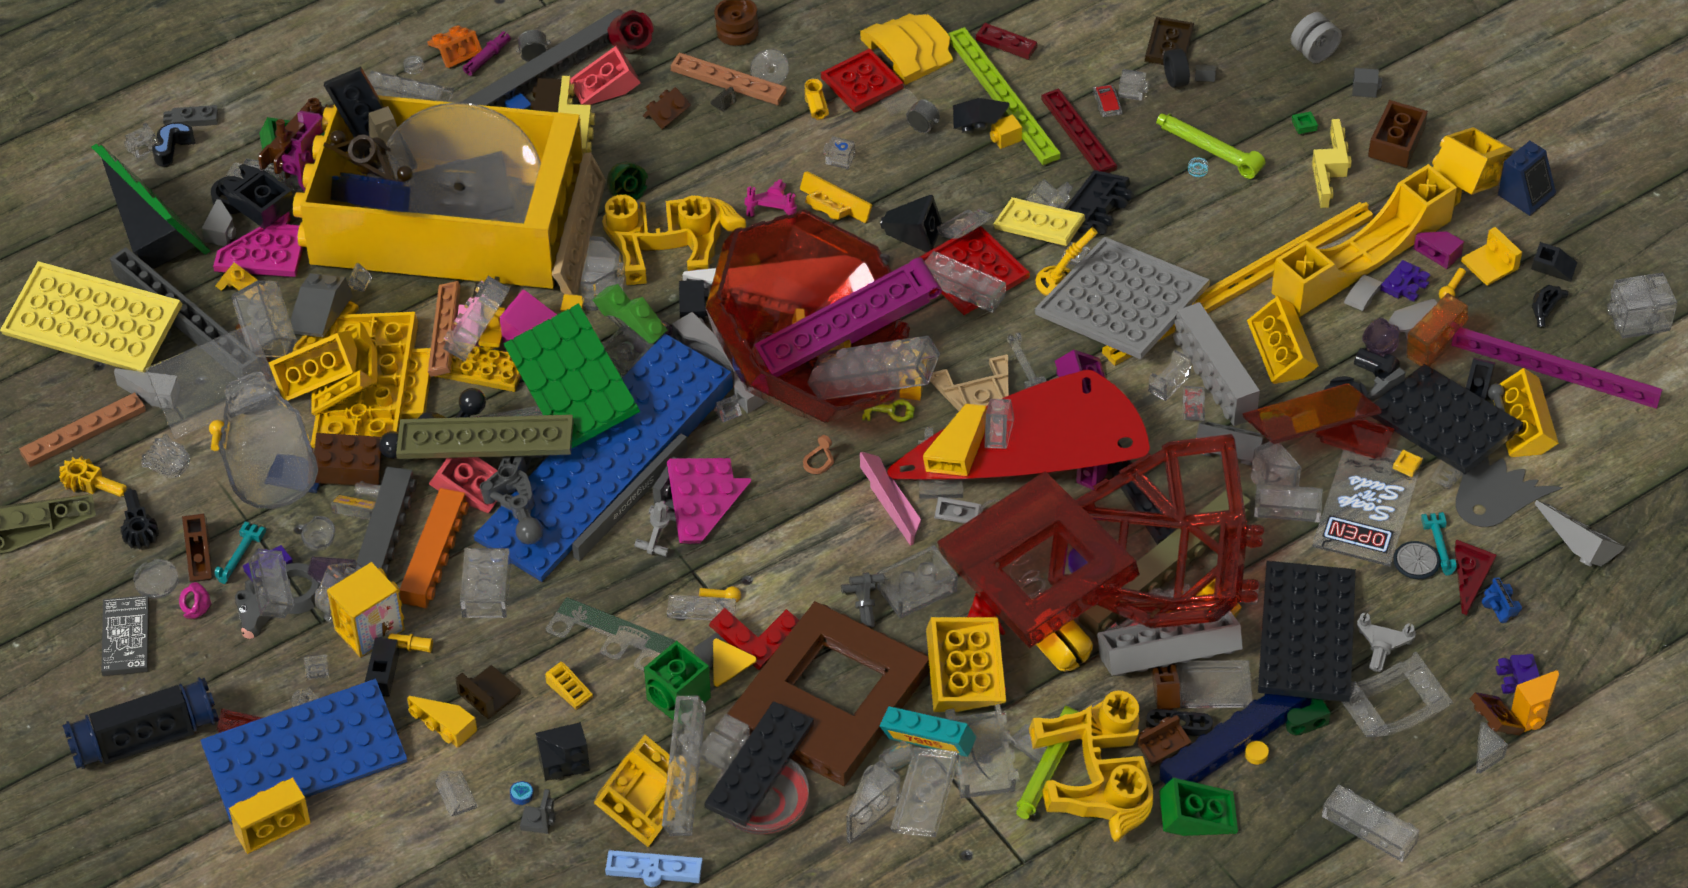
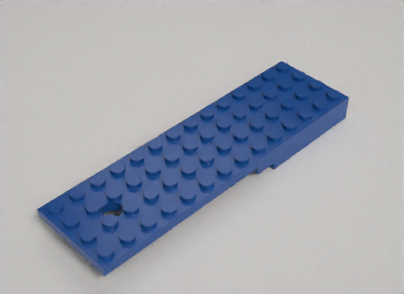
M664 333L622 378L640 412L572 448L571 455H549L528 477L535 503L530 515L538 519L543 526V536L535 544L521 543L515 532L516 525L519 522L518 519L514 518L511 510L501 506L473 535L474 540L543 582L573 549L572 543L680 433L688 437L733 388L732 372ZM515 491L511 496L514 497L519 494L517 491Z

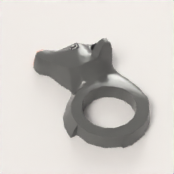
M302 563L286 564L270 575L258 588L250 579L245 581V590L238 591L235 595V604L242 623V635L248 639L255 638L260 634L262 627L277 612L300 614L315 607L313 603L317 600L321 591L320 578L315 569ZM301 576L311 581L312 585L309 591L300 597H286L278 591L280 584L290 577Z

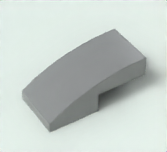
M1364 274L1351 289L1344 303L1361 311L1365 310L1371 304L1373 296L1380 291L1383 282Z

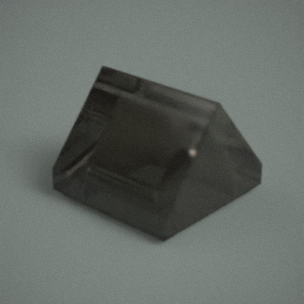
M729 87L723 90L711 100V105L723 112L736 102L734 88Z

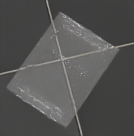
M1249 660L1176 663L1180 682V708H1253Z

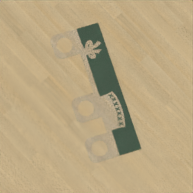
M566 597L546 627L548 633L560 638L566 637L575 623L609 636L601 647L600 653L615 660L622 657L629 645L639 648L642 652L634 662V667L644 671V667L640 664L642 658L652 657L655 659L675 641ZM562 621L566 623L567 628L565 631L557 633L552 629V626L555 622ZM611 643H617L621 646L620 652L614 655L609 654L606 648Z

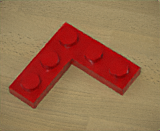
M724 608L710 622L709 626L730 645L755 656L757 661L752 665L759 670L775 653L799 622V619L786 609L757 637Z

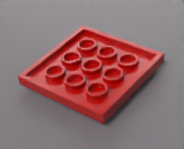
M982 226L962 237L952 238L920 256L942 288L941 294L963 315L1030 277V272Z

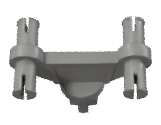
M661 501L660 503L656 502L655 506L651 505L649 509V514H651L650 523L653 526L650 542L637 538L634 547L647 550V553L651 555L654 552L666 557L669 548L656 545L662 528L668 526L670 520L676 522L675 512L670 511V508L665 505V501Z
M1362 613L1357 621L1359 632L1366 637L1371 645L1373 655L1369 667L1374 672H1381L1383 670L1386 655H1389L1391 650L1402 645H1411L1416 636L1412 624L1411 627L1410 624H1406L1401 632L1371 624L1368 613L1366 616L1365 613Z

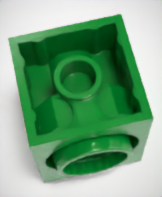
M677 640L644 667L647 700L678 725L711 698L709 665Z

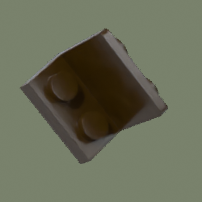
M492 665L475 678H468L463 673L455 678L458 694L488 720L521 694V689Z

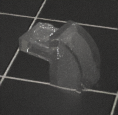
M1043 179L1032 188L1025 200L1063 209L1070 198L1069 192L1073 186L1066 182L1058 189H1055Z

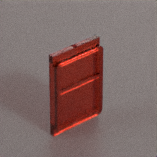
M1329 409L1315 437L1320 438L1322 443L1370 458L1382 457L1395 429Z

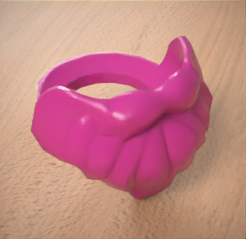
M197 582L191 583L189 587L181 592L179 597L180 608L186 613L183 614L186 619H196L202 616L212 605L209 593ZM190 592L194 593L195 601L192 609L186 605V597Z

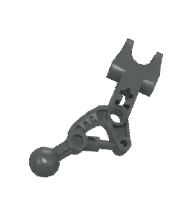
M545 455L504 456L498 471L480 484V491L486 504L498 501L502 507L511 510L514 518L518 519L519 522L516 525L515 532L517 538L524 544H535L543 536L542 524L538 519L530 515L535 503L530 481L526 473L533 457L544 458ZM517 491L519 495L513 497L508 493Z

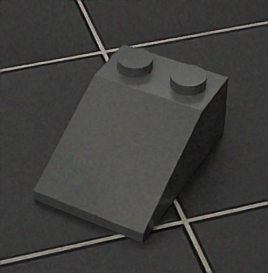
M310 273L300 287L287 329L288 333L324 337L353 297L346 277Z

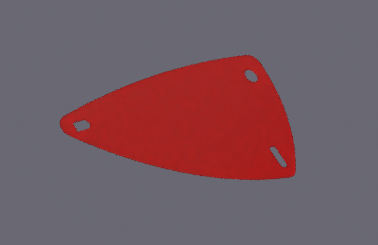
M1083 370L1026 388L987 405L989 423L968 476L926 472L923 455L944 429L896 461L888 468L887 474L893 479H969L1048 473L1141 458L1148 454L1150 446L1144 423L1136 408L1125 394L1097 372ZM1086 377L1091 380V392L1088 394L1083 393L1082 379ZM1128 437L1132 439L1133 443L1128 448H1121L1118 446V441L1121 438ZM900 466H915L913 471L900 472Z

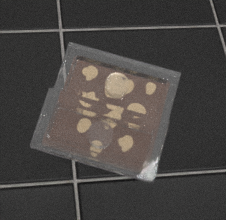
M980 208L974 212L967 209L937 227L938 235L951 239L960 238L993 219V215Z

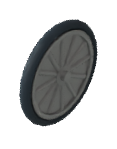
M1410 541L1400 545L1393 557L1396 569L1404 576L1412 579L1431 577L1438 571L1441 562L1438 552L1429 544L1420 541Z

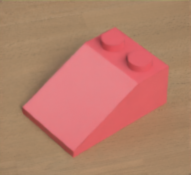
M617 46L570 78L571 84L575 86V94L581 105H591L625 95L641 83L628 58Z
M479 457L446 458L429 485L438 491L440 488L464 492L469 506L489 513L497 501L492 504H486L480 491V484L489 479L498 470Z

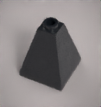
M927 195L886 212L885 217H882L880 221V226L885 230L886 235L926 253L934 248L943 225L933 195Z

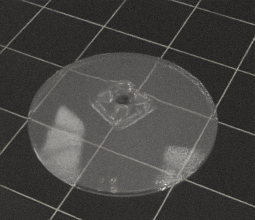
M440 104L412 115L389 138L386 146L392 150L391 152L386 151L396 180L398 178L397 170L401 166H409L413 171V177L410 181L404 183L408 187L407 190H403L378 177V190L384 210L524 224L541 162L527 135L504 115L475 104ZM383 167L378 169L379 171L385 173ZM462 183L465 189L457 191L454 188V184Z

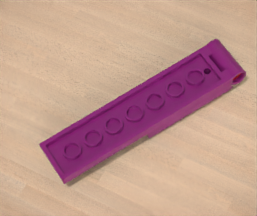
M917 257L911 260L910 263L754 345L772 377L775 379L847 340H850L852 344L930 303V299H934L941 294L942 288L921 257Z

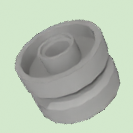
M1313 12L1297 24L1291 36V44L1312 63H1320L1330 57L1341 42L1342 33L1322 13Z

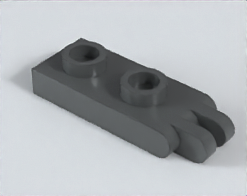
M217 105L173 108L171 111L163 113V124L177 122L188 124L191 127L218 125Z

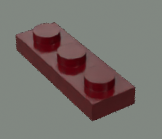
M984 23L976 34V41L1028 60L1037 49V41Z

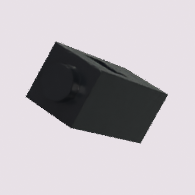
M375 638L365 682L376 679L382 696L390 697L400 654L397 639Z

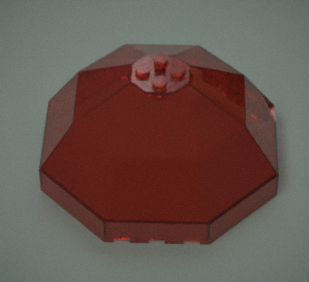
M800 210L792 215L786 214L775 217L771 221L754 223L750 227L743 229L740 227L729 235L723 242L705 308L713 332L747 392L796 416L823 423L895 399L901 373L899 367L903 363L910 335L909 324L903 322L901 318L852 343L844 359L815 357L779 377L771 375L754 345L792 325L796 309H804L805 317L891 273L890 267L888 265L885 266L880 257L882 253L878 246L806 210ZM879 369L876 373L869 374L870 370Z

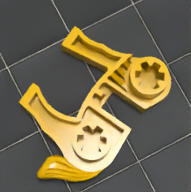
M616 195L606 202L605 215L602 221L604 231L619 248L623 256L626 285L647 284L646 269L640 250H666L688 245L692 250V254L687 261V271L710 269V264L715 255L716 241L721 234V225L730 232L743 230L747 225L745 218L739 215L728 203L720 199L696 195L688 196L684 199L666 201L667 232L660 233V228H657L656 233H648L645 203L639 202V209L636 200L627 195Z
M1118 690L1113 691L1093 708L1090 705L1081 712L1065 714L1053 719L1033 718L1029 727L1033 749L1081 739L1086 769L1092 784L1085 786H1069L1054 780L1046 781L1042 790L1046 811L1066 812L1081 817L1109 820L1111 837L1115 842H1118L1128 832L1141 825L1149 816L1153 806V787L1143 756L1102 760L1100 755L1101 748L1133 746L1139 733V704L1130 693Z

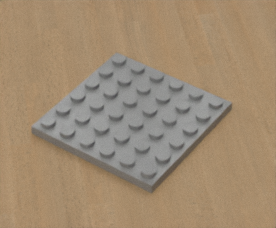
M1103 237L1035 308V315L1141 360L1175 324L1177 310L1192 305L1210 286V279Z

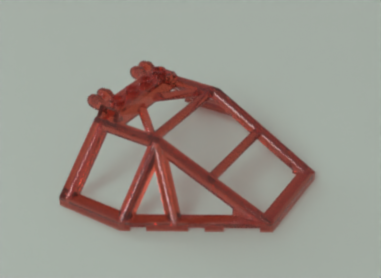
M1232 434L1167 442L1155 454L1150 455L1149 453L1120 470V474L1109 481L1106 478L1094 485L1092 491L1070 504L1066 502L1057 507L1048 572L1050 585L1151 629L1217 622L1232 610L1238 602H1256L1258 599V593L1253 591L1259 588L1258 580L1243 579L1246 546L1250 548L1262 546L1263 539L1260 535H1263L1264 527L1259 524L1247 525L1236 445ZM1221 451L1229 510L1186 515L1178 457ZM1164 461L1170 501L1144 475L1145 472ZM1132 481L1163 514L1096 507L1094 503ZM1072 518L1120 523L1113 585L1064 574ZM1129 524L1181 529L1173 598L1122 587ZM1221 524L1219 543L1199 527ZM1189 532H1191L1218 554L1217 565L1183 595ZM1215 579L1214 594L1196 596Z

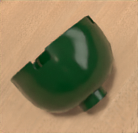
M628 161L617 163L608 172L607 188L613 197L616 195H627L637 201L647 189L645 184L648 175L645 169L636 163Z

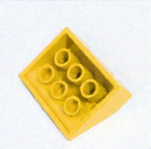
M931 617L926 628L933 711L959 712L1005 703L1006 694L998 617Z

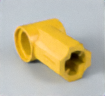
M809 79L805 83V101L808 103L812 118L821 120L829 115L822 90V82L818 79Z

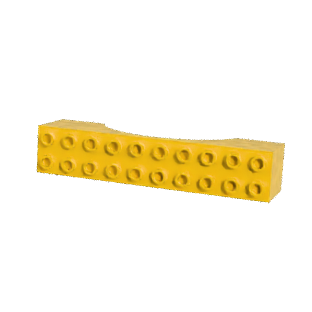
M1427 164L1398 182L1394 192L1380 212L1350 239L1326 249L1315 248L1310 242L1305 240L1275 259L1271 293L1275 297L1278 295L1292 303L1298 317L1303 316L1358 281L1364 274H1369L1413 246L1417 233L1435 232L1451 222L1457 187Z

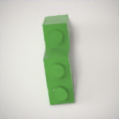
M619 284L606 287L592 300L604 317L614 316L619 318L648 343H654L667 331L643 297L630 300Z

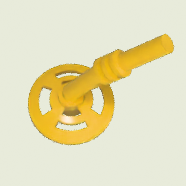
M1092 227L1076 243H1072L1069 249H1066L1065 255L1057 265L1045 267L1038 272L1035 283L1037 289L1042 294L1047 296L1066 277L1064 272L1068 274L1071 272L1066 266L1071 259H1075L1082 252V248L1098 233L1096 229ZM1046 278V282L1049 284L1047 288L1042 284L1041 279Z

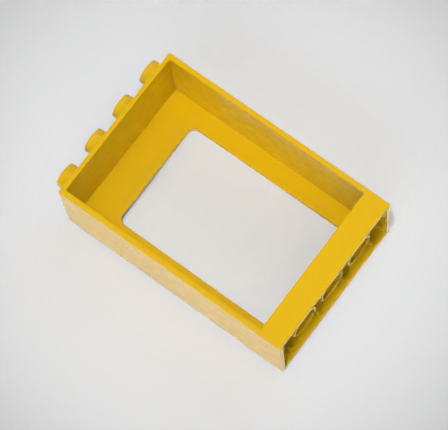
M378 95L383 106L389 107L395 119L398 132L417 163V169L412 170L413 173L502 151L509 184L534 186L523 224L367 208L374 189L370 186L371 174L365 175L359 172L357 166L323 146L324 143H331L330 134L335 130L343 131L346 141L354 138L335 104L333 108L326 107L324 109L322 128L325 134L324 136L316 135L314 138L313 158L315 163H307L305 165L303 186L306 189L304 193L296 192L293 201L294 217L302 218L303 221L298 229V245L300 247H307L309 264L494 283L495 277H500L501 284L554 288L555 279L552 275V269L555 266L556 253L559 251L560 238L563 235L564 223L568 216V207H570L572 192L575 189L579 164L583 158L579 114Z

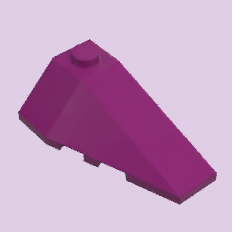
M1072 350L1055 360L1058 377L1083 370H1093L1105 377L1100 358ZM1088 377L1082 379V389L1085 394L1091 392V380Z

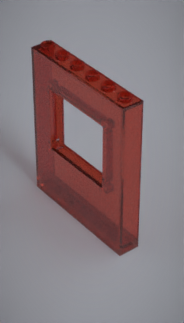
M1046 471L937 542L941 556L1029 648L1040 643L1043 639L1058 631L1064 625L1079 617L1082 613L1097 605L1100 601L1140 575L1136 560ZM1058 532L1088 563L1034 599H1031L1002 568Z

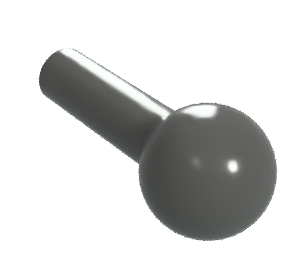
M1492 384L1488 388V396L1494 400L1496 407L1505 412L1502 400L1505 390L1500 384Z

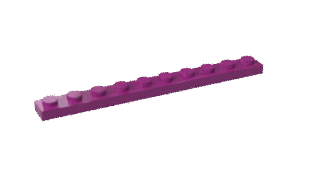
M1456 326L1451 346L1657 409L1663 390L1661 388Z

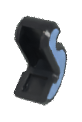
M177 122L161 127L157 132L158 145L154 144L152 146L155 163L161 167L172 164L176 143L180 145H194L195 138L192 127L188 124Z

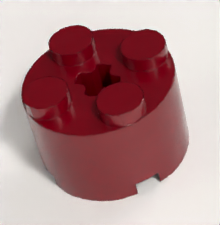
M630 10L614 18L607 32L614 47L617 46L622 53H633L650 44L654 27L651 19L645 13Z

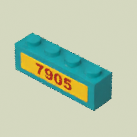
M888 706L880 724L881 729L890 740L966 757L969 756L977 738L967 723Z

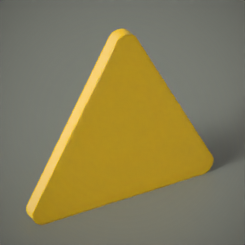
M715 638L713 640L714 686H721L757 661L756 657Z

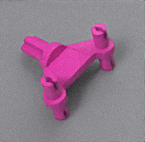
M781 179L774 182L767 192L755 195L756 188L749 186L747 187V197L744 201L745 206H747L746 216L749 217L750 214V217H753L755 215V206L761 205L784 209L786 212V223H789V220L790 224L794 223V213L797 212V205L795 204L796 195L793 193L791 196V193H788L787 197L785 196L784 189L786 183H783Z

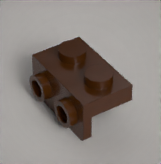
M676 87L671 91L666 89L659 96L660 100L658 102L653 100L645 107L647 111L643 114V117L647 118L650 116L663 129L687 110L691 104Z
M1178 715L1172 718L1166 717L1154 728L1148 727L1141 731L1137 743L1151 767L1190 747L1192 744L1180 725Z

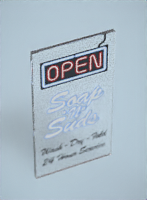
M1347 438L1312 547L1390 567L1422 463L1413 477H1410L1393 469V464L1402 451Z

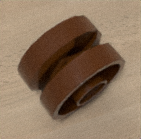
M723 0L715 7L716 33L718 39L723 43L740 46L750 43L758 36V12L756 4L752 0Z

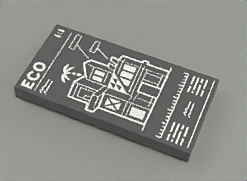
M148 595L103 599L102 675L148 672Z

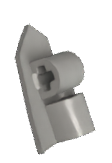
M1430 299L1394 311L1387 323V327L1397 333L1404 332L1408 340L1414 341L1420 339L1424 333L1430 334L1445 331L1446 322L1439 304L1435 299Z

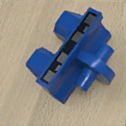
M1493 578L1492 585L1484 592L1485 597L1482 599V604L1485 608L1493 609L1500 623H1506L1510 616H1517L1522 606L1519 601L1511 600L1510 597L1513 594V589L1510 584H1503L1500 578Z

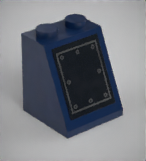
M1529 140L1504 161L1498 196L1529 216L1555 196L1556 190L1546 150Z

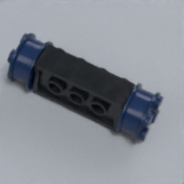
M198 677L197 682L185 686L180 683L179 686L175 685L91 713L89 717L85 715V719L71 724L69 721H66L67 724L62 726L66 738L71 737L67 741L71 754H77L73 756L76 768L84 769V765L98 760L101 763L104 760V763L108 764L194 735L193 730L194 732L197 731L199 726L208 723L216 725L215 722H218L219 718L216 709L211 708L215 703L211 692L206 693V691H209L206 679Z

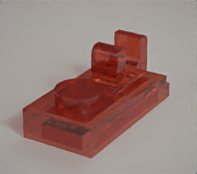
M221 708L217 730L218 733L262 717Z

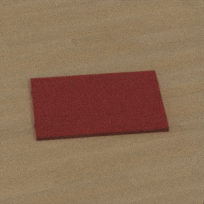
M1346 383L1242 414L1243 418L1271 443L1277 444L1380 414L1381 409L1351 384Z

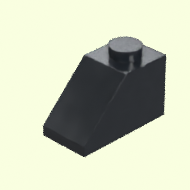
M1473 358L1466 389L1486 400L1496 363Z

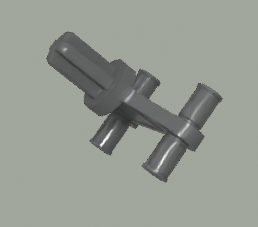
M867 572L863 573L862 576H850L849 584H841L842 594L855 592L859 600L855 602V606L860 611L861 623L866 624L869 628L875 626L872 609L875 606V600L870 599V591L875 590V583L884 582L883 573L870 575Z

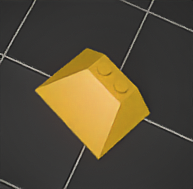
M361 322L346 330H350L357 347L355 373L313 390L311 414L316 415L377 383V349Z
M644 735L624 757L600 789L594 804L645 846L649 847L698 780V777L647 735Z

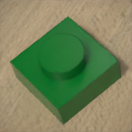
M1311 111L1292 115L1291 121L1298 135L1317 131L1318 124Z

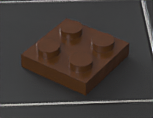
M1475 692L1469 698L1475 705L1474 709L1488 720L1487 724L1493 731L1520 736L1526 730L1499 697Z

